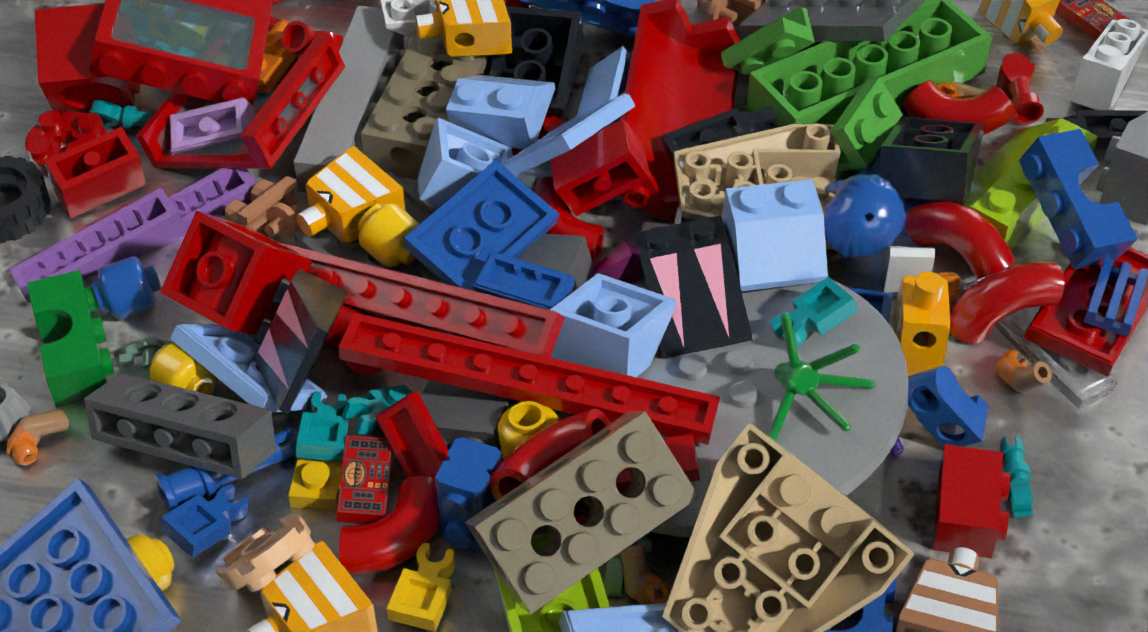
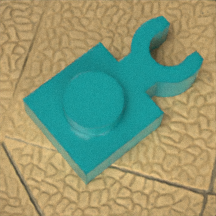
M828 276L791 301L795 309L793 312L784 313H789L791 316L796 345L799 347L804 343L807 334L812 330L822 336L858 312L854 298ZM783 313L770 321L773 333L777 338L780 336L784 338L781 321Z
M405 384L370 390L366 399L354 397L347 400L342 416L345 419L359 418L355 431L358 434H370L376 426H380L375 415L413 392Z
M315 391L311 397V413H302L296 444L297 458L343 462L345 438L348 435L350 419H345L342 416L347 402L345 394H339L336 404L325 405L321 402V392Z

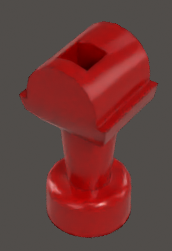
M293 21L284 28L281 41L287 51L302 55L318 34H331L338 51L342 45L343 37L332 32L314 31L309 25L301 21Z
M1012 53L1003 58L996 86L1009 99H1012L1011 102L1017 111V116L1013 121L1019 125H1029L1038 121L1044 113V108L1038 95L1030 93L1035 63L1031 64L1029 58L1025 55Z

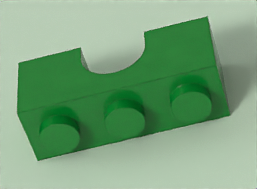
M80 270L27 282L32 311L42 342L58 340L39 346L46 381L55 407L84 401L85 397L108 382L106 376L115 374L109 349H100L99 346L100 343L107 342L101 316L93 318L92 312L100 311L93 285L85 287Z

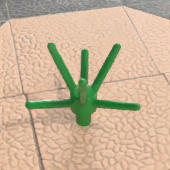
M783 313L781 321L789 361L777 365L774 376L780 381L786 392L768 436L774 441L777 440L795 394L806 395L843 431H849L851 428L850 423L815 389L818 384L874 388L875 382L871 379L819 374L818 372L819 369L860 351L859 345L852 344L809 363L801 361L798 356L791 316L789 313Z

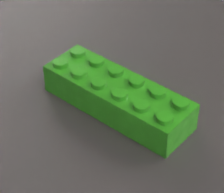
M926 0L885 41H826L750 72L747 110L753 112L770 105L778 118L777 128L791 124L835 125L866 79L879 76L893 96L899 109H902V104L908 95L924 82L932 80L936 85L941 82L963 83L984 74L992 36L951 0Z

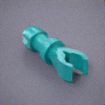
M95 100L90 113L98 114L104 127L123 124L124 129L134 130L136 126L144 127L157 110L143 112L138 111L136 106L130 105L123 109L109 101Z
M1015 435V445H1008L1005 436L1000 441V452H1003V462L1005 463L1002 472L1010 473L1009 493L1013 516H1033L1031 505L1033 497L1029 484L1032 474L1030 466L1024 463L1025 451L1023 442L1019 436Z

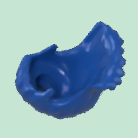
M876 174L855 175L844 181L839 180L836 184L829 183L825 187L826 192L835 194L832 200L825 205V236L830 246L837 252H840L843 257H870L873 254H878L892 245L902 232L904 222L907 219L904 203L888 180Z

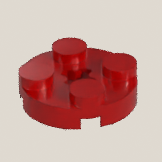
M49 110L38 117V124L27 134L25 150L29 161L37 165L38 170H41L43 176L49 177L44 160L107 132L102 124L101 117L96 113H60L56 110ZM68 143L66 147H61L63 144Z

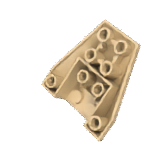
M791 124L674 151L673 158L681 217L691 220L718 215L722 217L726 188L813 179L823 215L825 216V205L835 196L833 193L826 192L825 187L829 183L836 184L835 175L841 153L839 144L831 133L834 124ZM825 236L826 249H834L827 242V237Z
M749 422L717 462L662 617L680 632H824L881 596L910 561L915 552L796 456Z

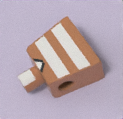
M958 547L952 549L949 553L948 562L936 559L926 560L900 613L896 632H998V579L991 573L977 570L979 556L968 548Z

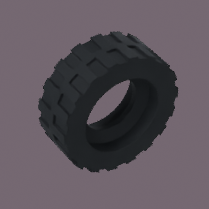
M0 157V192L18 191L22 194L14 202L0 207V243H6V241L21 239L22 236L31 234L36 230L35 228L42 225L46 220V215H49V204L51 201L41 170H38L37 165L33 162L29 163L25 158Z

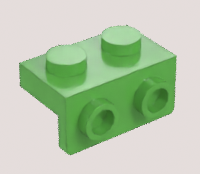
M798 7L722 51L721 56L724 67L750 75L752 71L787 58L815 43L807 9Z
M880 76L866 79L831 129V133L842 149L837 171L862 170L868 167L874 161L881 145L903 115Z

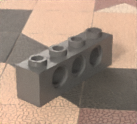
M120 373L84 398L91 438L101 442L239 479L245 478L277 451L272 414L269 409Z

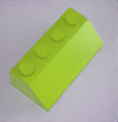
M1063 118L1019 130L974 173L971 189L965 202H958V204L977 211L992 223L1012 250L1046 216L1029 180L1023 173L1019 162L1021 156L1039 136L1081 129L1092 152H1094L1098 136Z

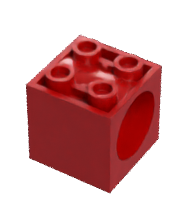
M105 3L35 9L38 84L52 110L59 111L60 113H90L95 100L109 101L123 109L127 105L135 106L134 94L141 93V84L89 72L94 40ZM118 10L112 38L138 45L136 35L131 34L129 17H122L120 10Z
M196 210L159 293L228 330L256 335L265 317L273 321L279 306L273 304L272 300L282 279L291 281L298 269L307 272L312 259L245 225Z

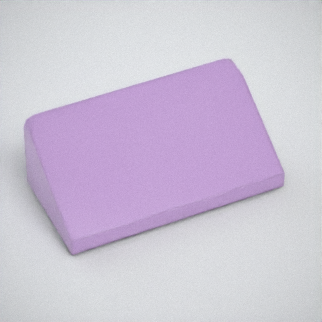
M239 98L170 115L171 152L178 154L242 139L241 134L255 117V107L246 99Z

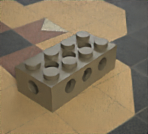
M416 32L361 132L363 154L385 173L391 171L396 176L418 180L436 119L440 118L450 122L446 108L458 78L475 75L489 76L492 55L451 57L446 54L441 36L419 40Z
M629 411L466 521L465 524L518 606L532 614L699 498V495L646 411ZM626 468L630 474L631 482L629 488L620 494L616 487V479L618 474ZM586 497L590 504V511L586 519L578 523L574 517V507L579 499ZM545 525L549 533L548 542L541 550L534 551L531 546L532 534L538 527Z

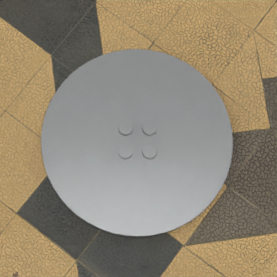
M643 279L632 283V285L645 289ZM834 281L854 298L858 312L822 336L814 330L809 332L804 343L797 347L799 360L809 363L852 344H857L860 347L858 353L819 369L818 372L819 374L871 379L875 382V386L872 389L818 384L815 389L850 423L851 428L849 431H843L806 395L795 394L776 442L846 496L870 477L894 446L903 427L908 408L909 384L906 359L902 346L892 327L868 301L853 290ZM818 283L741 291L752 333V341L665 359L662 358L660 346H658L651 365L637 377L720 396L719 409L709 445L695 442L700 480L691 482V484L698 493L699 498L650 532L678 537H691L717 462L749 422L766 435L769 434L786 392L780 381L775 378L774 371L777 365L789 361L783 336L777 338L774 335L770 321L781 313L793 312L795 309L791 301ZM552 409L558 416V420L575 415ZM660 434L662 438L671 437V436H667V435ZM584 500V501H583V502L586 503L588 506H590L588 500Z

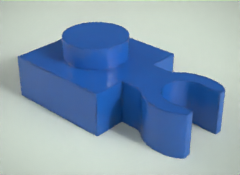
M233 484L222 487L217 492L216 497L209 502L198 494L161 517V531L191 558H194L230 535L231 521L240 520L247 515L249 498L246 496L237 503H231L230 501L234 499L235 492Z

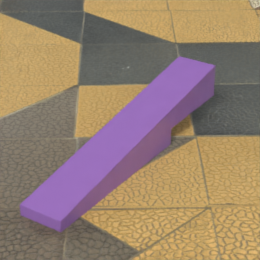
M221 168L167 197L162 188H159L10 268L9 271L29 303L31 301L27 282L77 270L81 271L82 278L85 280L97 275L100 268L132 256L140 257L182 240L196 210L213 216L216 214L225 216L226 206L235 199L249 205L251 203V191L257 181L247 168Z

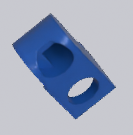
M939 366L908 376V406L916 415L918 421L943 448L944 444L964 447L983 441L989 406L979 395L969 397L958 385L955 375L949 368ZM956 425L962 427L964 432L955 434Z

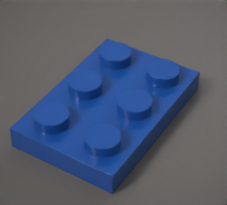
M494 160L404 237L403 247L445 284L473 291L472 285L490 251L518 259L558 223L560 214L500 162Z

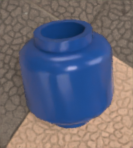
M135 256L103 266L98 271V280L92 282L102 312L104 314L111 313L118 320L151 310L156 304L155 292L160 291L162 288L154 266L151 265L145 268L143 262Z

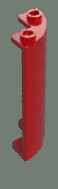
M661 0L641 5L625 92L626 94L629 93L635 107L623 114L620 120L624 119L644 145L651 179L619 195L628 206L653 217L675 222L677 209L680 205L675 166L663 148L662 135L734 108L738 71L724 67L721 56L722 51L740 42L729 17L692 25L679 0Z

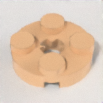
M299 513L289 514L280 518L279 520L284 527L276 531H269L267 526H264L227 553L223 561L228 567L217 566L215 570L227 589L238 590L247 586L251 592L260 590L276 577L275 568L288 559L295 561L313 549L315 543L310 537L311 530Z

